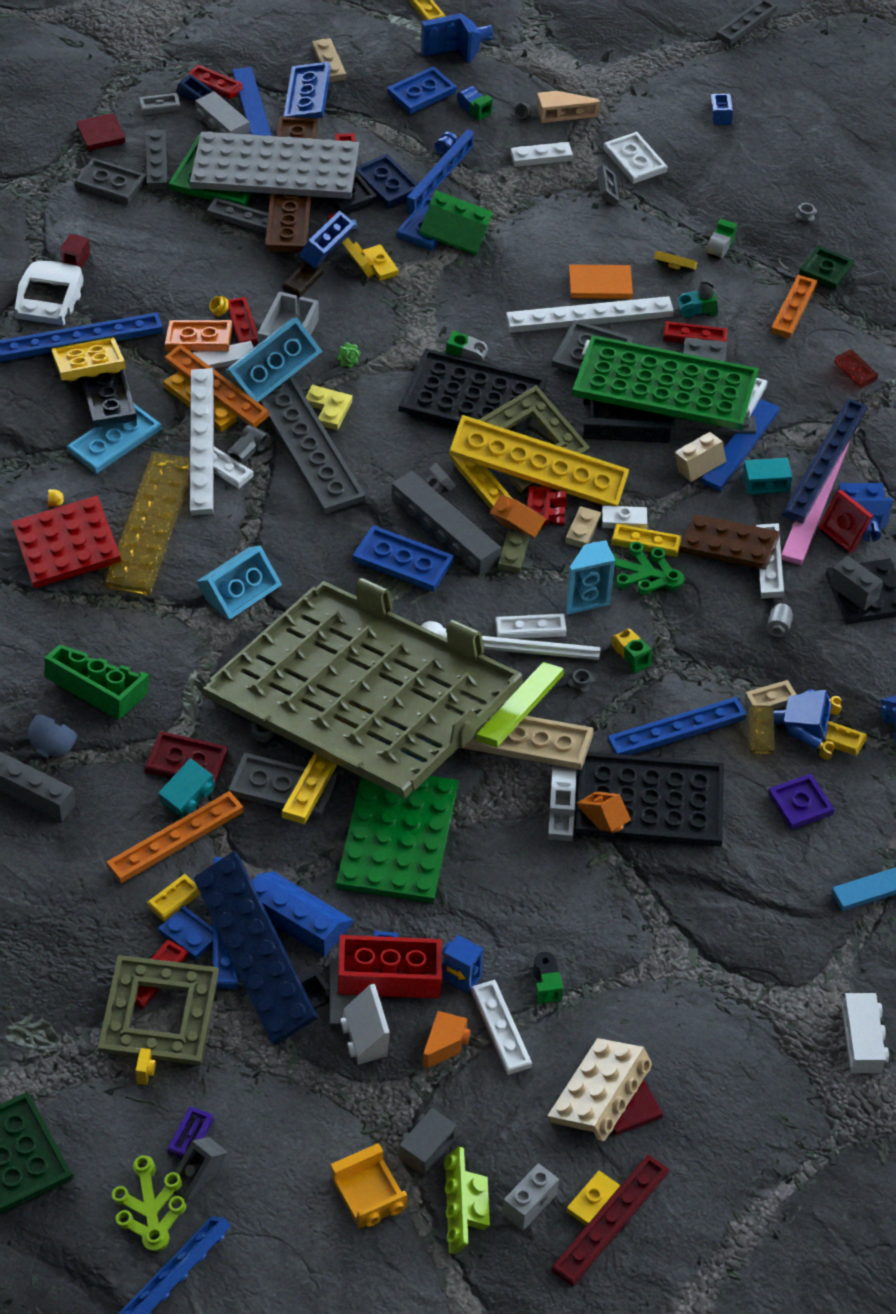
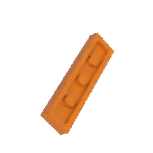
M797 275L771 327L772 334L791 339L816 288L817 280Z

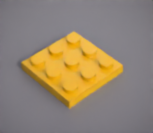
M114 337L51 349L52 357L61 380L74 381L78 377H95L100 373H117L121 369H126L124 358Z

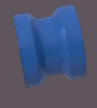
M444 132L435 143L436 151L441 156H444L456 143L458 137L452 132Z

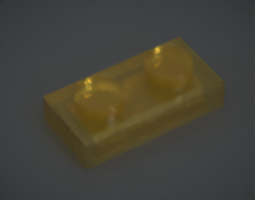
M749 705L750 753H774L773 706Z

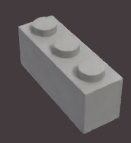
M215 91L195 100V115L210 130L215 133L250 134V122Z

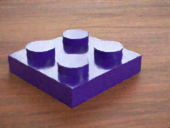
M811 773L771 787L768 790L769 797L790 830L834 814L832 804Z

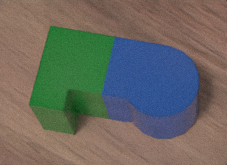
M469 86L457 93L459 105L478 121L492 114L493 99L489 95L484 97L473 86Z

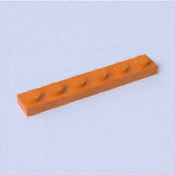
M181 344L165 356L166 362L189 380H191V370L212 368ZM213 369L215 400L248 425L257 427L270 416L269 411Z
M228 791L107 861V868L122 884L244 813V808L235 796Z

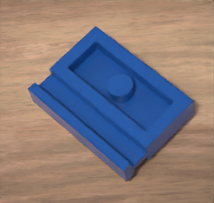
M184 905L178 913L175 912L158 928L161 936L186 949L188 955L195 961L213 945V927Z

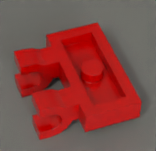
M529 486L527 507L546 519L543 526H549V521L559 526H565L566 491L552 492L551 487ZM550 504H553L556 508H550Z

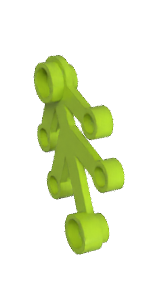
M139 1156L133 1163V1170L140 1179L144 1202L129 1195L127 1189L123 1186H118L113 1190L112 1198L116 1204L125 1205L145 1216L148 1227L135 1221L127 1210H122L116 1215V1222L121 1229H129L141 1236L146 1249L159 1252L168 1245L170 1239L168 1230L177 1217L186 1210V1203L182 1197L174 1196L170 1199L173 1193L181 1188L182 1180L178 1173L171 1172L167 1174L164 1179L165 1186L155 1199L151 1177L156 1172V1166L151 1157ZM147 1163L145 1167L139 1168L141 1164ZM172 1179H177L175 1184H169ZM120 1193H125L124 1197L117 1198ZM170 1199L168 1203L170 1210L159 1223L158 1214ZM176 1203H182L179 1208H173ZM129 1217L126 1222H121L122 1218ZM159 1234L157 1239L151 1240L154 1235Z

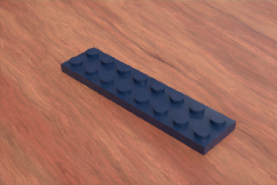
M235 851L231 852L193 877L271 1043L278 1045L318 1019L238 853Z

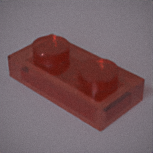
M852 349L835 357L834 363L860 388L877 381L878 373Z

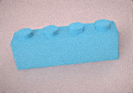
M294 317L225 371L239 389L259 402L323 351L298 318Z

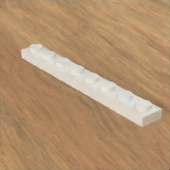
M668 296L506 312V320L509 332L513 333L571 327L574 320L594 325L673 317L674 310Z
M213 368L191 370L190 512L191 515L213 514Z

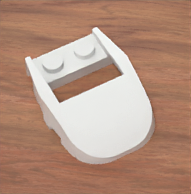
M37 261L32 263L18 284L15 318L64 326V317L66 314L71 315L75 302L79 301L81 297L80 290L83 287L84 280L81 268L73 264L54 261ZM29 281L69 286L63 304L24 299V293Z

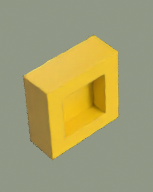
M140 1048L135 1070L137 1084L147 1085L149 1075H154L156 1060H152L151 1049Z

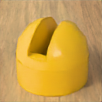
M49 489L48 507H59L64 502L63 493L59 490Z

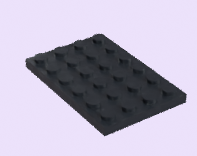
M425 348L398 405V412L458 427L462 415L479 420L536 385L544 392L547 378ZM531 415L508 430L525 435L533 416Z
M587 752L582 770H579L577 802L594 792L620 794L631 820L623 825V829L615 833L599 830L577 805L575 835L722 847L724 763Z

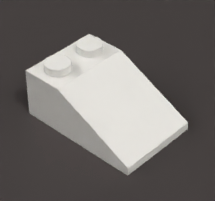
M371 984L344 1008L343 1018H340L343 1033H348L351 1041L347 1042L350 1057H355L358 1065L388 1056L390 1032L376 986Z

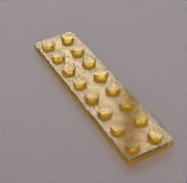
M152 451L118 545L122 562L111 565L105 581L106 588L147 595L151 594L190 482V457Z

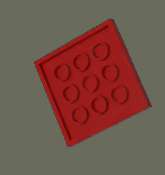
M98 495L11 521L34 589L122 562Z

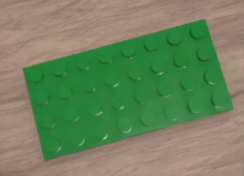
M592 335L572 390V396L742 430L759 368Z

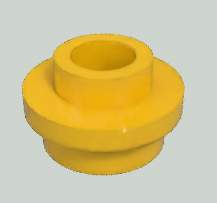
M215 296L211 300L209 309L212 311V314L219 317L227 312L228 299L226 297Z

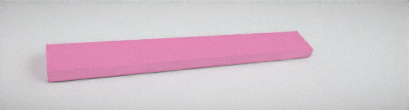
M849 443L805 522L802 524L794 521L782 551L781 560L802 566Z

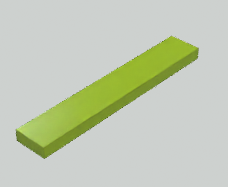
M543 662L477 732L476 741L497 748L564 675V668Z

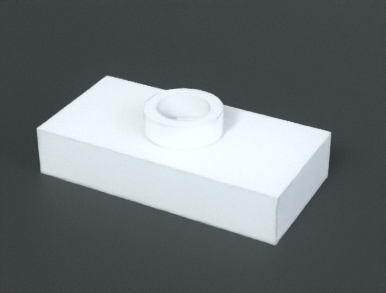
M602 506V528L615 529L616 524L647 529V507Z

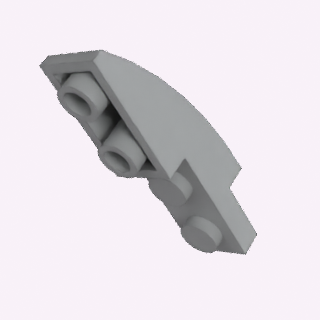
M552 765L548 839L572 841L576 791V769Z

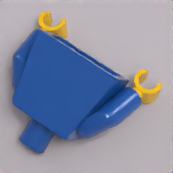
M809 689L801 694L790 696L787 701L786 710H774V723L785 724L789 736L795 737L814 749L819 748L821 758L829 760L835 745L831 741L824 743L821 741L826 738L830 713L833 715L840 713L842 700L838 696H833L829 699L826 690L815 691Z

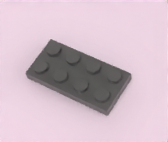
M244 753L229 791L235 797L283 809L306 768ZM336 775L330 777L310 816L322 818L336 782Z

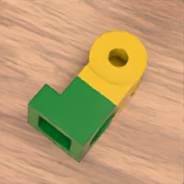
M626 629L611 637L614 650L621 654L629 663V669L634 674L651 666L652 649L631 629Z

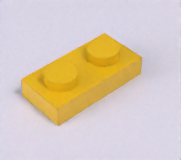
M349 238L345 239L342 244L348 254L368 278L375 274L371 268L373 262L368 255L363 256L361 254L363 250L357 242L353 244Z

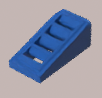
M711 94L713 124L731 125L733 109L730 94Z

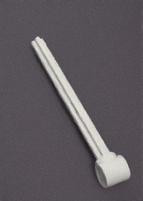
M429 621L421 625L447 638L446 629L441 624ZM482 636L484 649L593 660H599L600 647Z

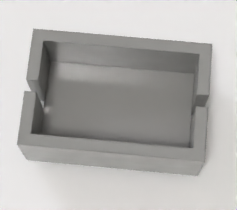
M278 292L257 333L258 344L294 317L298 318L311 335L319 320V301L300 297L299 315L297 314V296Z

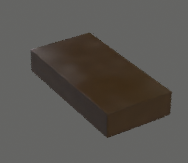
M304 262L283 283V290L300 298L323 275V268L318 266L313 268L310 264Z

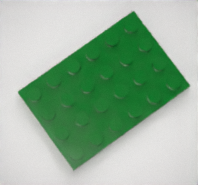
M429 776L415 791H412L404 799L361 777L337 877L336 889L434 904L459 780Z

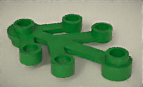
M632 542L629 553L636 558L639 564L618 559L612 552L615 559L614 570L620 568L635 573L632 575L621 573L617 576L616 585L621 589L628 588L629 585L639 582L638 592L642 595H648L651 591L662 587L668 590H677L684 583V575L678 570L671 569L664 558L665 551L662 548H654L651 551V560L658 564L661 571L653 568L644 555L643 544L640 542ZM651 577H652V578H655V579H657V580L650 582L649 580H645V579H648V578H651Z

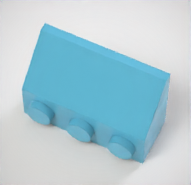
M606 540L584 545L571 564L566 601L567 615L610 605L615 559Z
M261 546L248 547L196 581L207 602L227 620L232 619L282 585Z

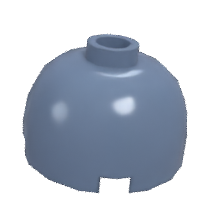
M37 714L28 729V738L31 745L36 748L35 753L45 759H48L49 756L59 757L68 753L74 746L78 735L63 724L59 726L54 723L55 720Z

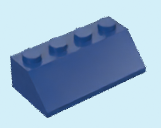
M274 871L258 874L252 880L273 926L324 957L338 942L340 935H344L354 923L352 918Z

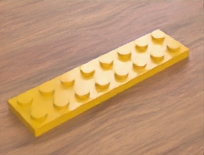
M464 415L460 419L449 451L451 456L551 487L558 491H566L567 494L604 506L619 505L629 473L627 468Z

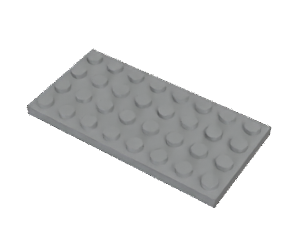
M210 131L201 132L190 179V188L351 199L359 153V142L215 133Z

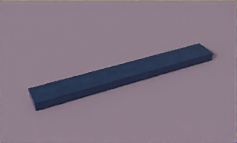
M847 398L784 509L783 517L802 524L805 522L866 413L868 405Z

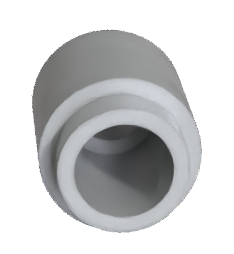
M777 604L771 609L766 628L772 636L784 637L789 633L793 613L788 605Z

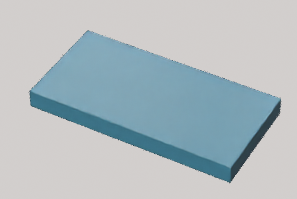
M134 404L137 421L95 427L69 444L67 452L97 474L162 430V427L158 421Z

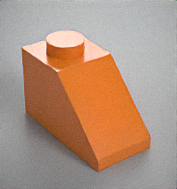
M500 494L490 511V514L500 525L534 538L546 520L542 515L518 500Z
M594 792L577 802L578 807L599 830L615 833L623 829V825L631 820L620 794Z
M441 1011L437 1012L423 1053L424 1068H430L460 1054L462 1045L468 1044L471 1030L467 1029L468 1018Z

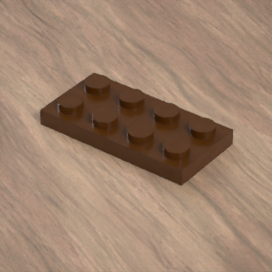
M694 514L680 544V552L766 570L780 535L779 531Z

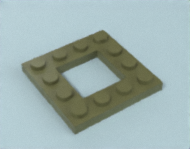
M537 385L479 419L480 421L508 430L532 415L556 443V446L584 455L590 450L587 443ZM504 473L520 493L528 490L529 486L537 484Z
M118 955L98 1044V1052L139 1057L140 1048L151 1049V1056L154 1060L201 1065L219 977V968ZM139 986L188 992L180 1034L130 1028Z

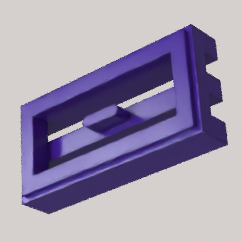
M189 1106L167 1148V1153L169 1155L176 1154L177 1158L182 1159L202 1119L205 1118V1121L195 1140L205 1138L214 1120V1115ZM193 1115H197L181 1148H178L177 1146Z

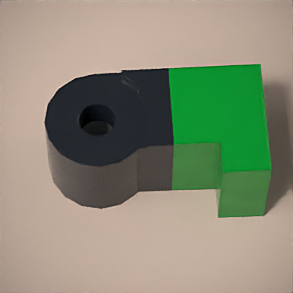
M549 952L538 953L534 958L533 975L539 980V983H536L535 992L537 1004L562 1001L563 984L556 958Z

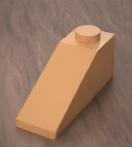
M560 91L537 93L536 109L541 123L598 117L600 101L596 98Z

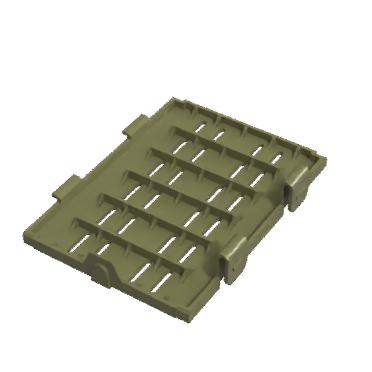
M360 578L356 583V596L325 581L316 588L312 587L209 679L210 682L202 688L203 697L405 799L459 747L463 748L475 736V731L516 692V689L523 683V676L520 672L483 655L484 646L481 632L451 620L447 625V638L392 613L393 607L389 590L364 578ZM303 618H306V619H308V620H310V621H312V622H314V623H316V624H319V625H318V626H317V625H314V624H312V623H310V622L304 620ZM288 631H291V632H293V633H295V634H297V635L303 637L304 639H301V638H299V637H297V636H295V635L289 633ZM330 631H333V632H335V633H337V634H340V635H342V636H344V637L350 639V641H348V640H346V639H344V638H342V637H340V636H337V635L331 633ZM316 644H317V645H320V646H322V647H324V648H326V649H328V650H330V651H332V652H334V653H336V654L334 655V654H332V653H330V652H328V651H326V650H324V649H322V648L316 646ZM362 646H365V647H367V648H369V649H371V650H373V651H375V652H377V653H379V654H382V655H384V656H379V655H377V654H375V653H373V652H371V651H369V650L363 648ZM258 658H261V659H263V660H265V661H267V662L273 664L274 666H271V665H269V664H267V663H265V662L259 660ZM347 660H351L365 668H368V670H365ZM394 662H398V663H400V664H402V665H405V666H407V667H409V668L415 670L416 672H413V671H411V670H409V669H407V668H405V667H402V666H400V665H398V664H396V663H394ZM242 672H247V673H249V674H251V675H253V676H255V677H257V678H259V679L256 680V679H254V678H252V677H250V676H248V675H246V674H244V673H242ZM285 672H290V673H292V674H294V675H296V676H298V677H300V678L306 680V682H303V681H301V680H299V679H297V678H295V677H293V676H291V675H289V674H287V673H285ZM380 676H384L392 681L401 684L402 686L396 685ZM428 678H432V679H434V680H436V681H438V682H440V683H442V684H444V685L449 686L450 688H446V687H444V686H442V685H440V684H438V683H436V682H434V681H432V680H430V679H428ZM270 685H273V686H275V687H277V688H279V689H281V690H283V691H285V692H287V693H289V694H291V695L288 696V695H286V694H284V693H282V692H280V691H278V690H276V689L270 687ZM318 687L338 696V698L318 689ZM415 691V692H417V693H419V694H422V695H424V696H426V697H428V698L434 700L435 702H432V701H430V700H428V699H425V698H423V697H421V696H419V695H417V694H415V693H413V692ZM461 694L468 695V696H470V697H472V698H474V699H476V700H478V701L484 703V705H482V704H480V703H478V702H476V701H474V700H472V699H470V698H467V697H465V696H463V695H461ZM302 701H305V702H307V703H309V704H311V705H313V706H315V707H317V708L323 710V712H321V711H319V710H317V709H315V708H312V707H310V706H308V705L302 703ZM351 703H352V704H355V705H357V706H359V707H361V708H363V709H365V710L371 712L372 714L370 715V714H368V713H366V712H364V711H362V710H360V709H358V708H356V707H354V706H352V705H350V704H351ZM446 708H451V709H453V710H455V711H457V712H459V713H461V714H463V715L461 716V715H459V714H457V713H455V712H452V711H450V710H448V709H446ZM335 718H339V719H341V720H343V721H345V722H347V723H349V724H351V725H353V726H355V727H357V728L355 729V728H353V727H351V726H349V725H347V724H345V723H343V722H341V721H339V720H337V719H335ZM383 720H387V721H389V722H391V723H393V724H395V725H398L399 727H401V728H403V729H406V730L403 731V730H401V729H399V728H397V727H395V726H393V725H391V724H389V723H387V722H385V721H383ZM368 734H372V735H374V736H376V737H378V738H380V739H382V740H384V741L390 743L391 745L389 746V745H387V744H385V743H383V742H381V741H379V740H377V739H375V738L369 736ZM417 736H420V737H422V738H424V739H426V740H428V741H430V742H432V743H434V744L440 746L441 748L435 747V746H433V745H431V744H429V743H427V742H425V741H423V740L417 738ZM401 751H406L426 762H421Z

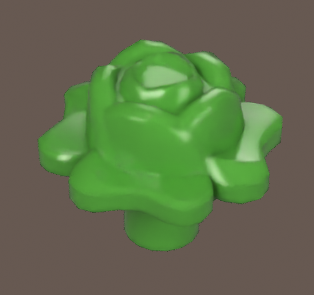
M346 342L344 346L339 347L337 359L340 361L341 366L352 368L354 364H358V357L361 352L357 350L356 344L351 345Z

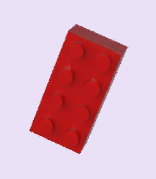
M340 935L337 994L359 995L369 985L375 984L378 996L440 998L442 939Z

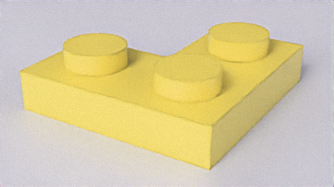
M314 385L311 386L306 395V399L311 407L322 410L318 418L323 427L338 431L352 403V395Z

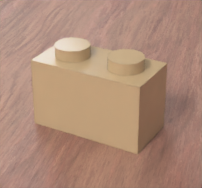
M711 432L675 451L678 472L690 482L727 462L723 441Z

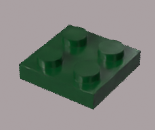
M818 245L801 266L799 275L817 280V283L836 290L854 267L855 260Z

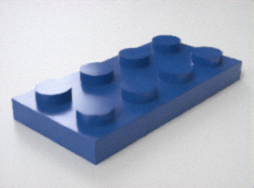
M330 62L292 66L283 117L323 118L331 72Z
M372 525L353 554V562L435 592L454 562V555Z

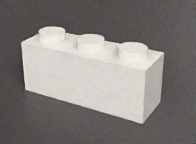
M845 993L842 1011L851 1073H882L884 1064L889 1061L888 1048L884 1047L883 1044L886 1036L885 1026L880 1024L882 1005L877 1003L876 993Z

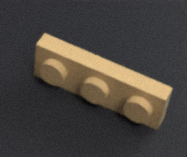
M331 38L312 41V48L318 62H330L329 83L346 80V72Z

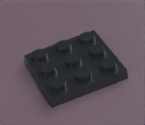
M891 558L859 563L883 581L879 599L866 610L861 609L831 587L846 625L896 617V570ZM833 567L826 568L825 575L827 577L829 584L831 581Z

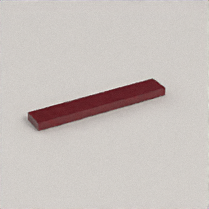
M648 1154L552 1266L551 1272L574 1287L665 1179L670 1169Z

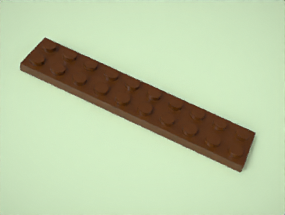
M279 117L277 137L317 139L318 118ZM270 195L265 251L298 253L303 250L308 242L312 196Z

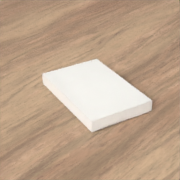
M638 132L603 143L604 151L633 184L667 172L668 166Z

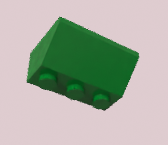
M436 190L419 234L476 255L487 232L493 212Z

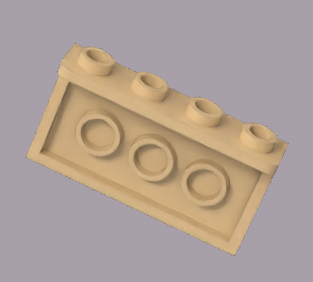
M597 1038L547 1115L550 1122L592 1131L598 1140L605 1141L621 1114L625 1111L631 1098L637 1092L646 1074L650 1071L652 1063L645 1048Z

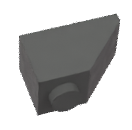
M210 1137L192 1141L175 1171L182 1180V1186L176 1192L186 1201L190 1200L217 1174L228 1152ZM172 1179L169 1184H175L177 1179Z

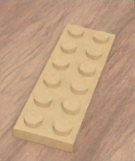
M453 710V712H455V713H457V714H459V715H461V716L463 715V714H461V713H459V712ZM496 710L475 731V736L463 747L469 750L582 770L594 733L592 727L526 716L496 748L476 741L477 732L497 712Z

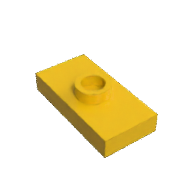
M381 244L363 250L362 255L365 256L367 254L373 262L371 268L379 281L398 275V268Z
M660 251L655 252L654 259L669 263L668 267L680 270L681 266L696 270L698 264L695 260Z
M829 721L826 738L821 742L831 741L834 743L835 749L857 756L867 740V734Z
M184 874L147 902V907L165 922L175 912L177 913L181 910L183 905L186 906L198 897L200 892L196 883Z
M598 1170L570 1203L566 1212L587 1226L619 1189L620 1185Z

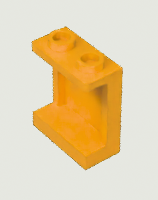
M379 1143L330 1164V1177L359 1229L365 1226H374L381 1219L389 1215H398L407 1208L408 1195L405 1191L401 1192L384 1162L383 1150Z

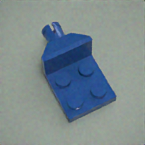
M462 13L422 21L421 54L425 57L459 49L466 62L470 63L479 51L480 43L493 40V29L491 25L480 28L476 27L474 22Z
M839 483L838 491H844L873 515L863 534V539L870 542L869 534H871L872 542L881 538L880 530L888 525L893 498H885L883 483Z

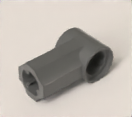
M247 425L243 429L240 439L228 450V456L244 464L257 450L260 452L265 449L269 442V434L252 425Z

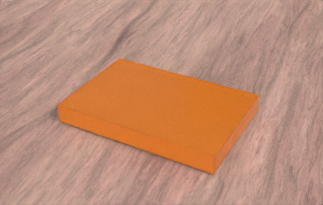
M569 265L570 298L632 299L631 265Z
M170 320L165 341V351H172L179 344L189 351H229L233 328L232 321Z

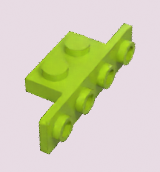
M457 1147L446 1156L444 1161V1168L446 1170L445 1192L447 1194L446 1217L448 1218L447 1242L449 1243V1253L454 1255L468 1245V1226L482 1230L490 1226L488 1177L465 1171L464 1148Z

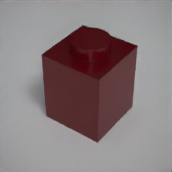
M71 233L60 248L61 263L73 264L80 268L90 255L89 238Z

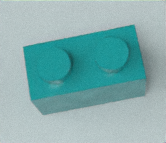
M788 458L744 461L742 477L746 494L790 492L792 473Z
M190 758L159 791L161 803L182 819L187 814L196 810L198 802L203 797L211 794L215 785L213 775Z

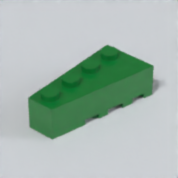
M60 644L44 659L45 678L118 720L148 694L149 674L140 672V674L131 672L129 667L121 665L119 668L108 664V660L102 658L92 659L88 657L87 653Z

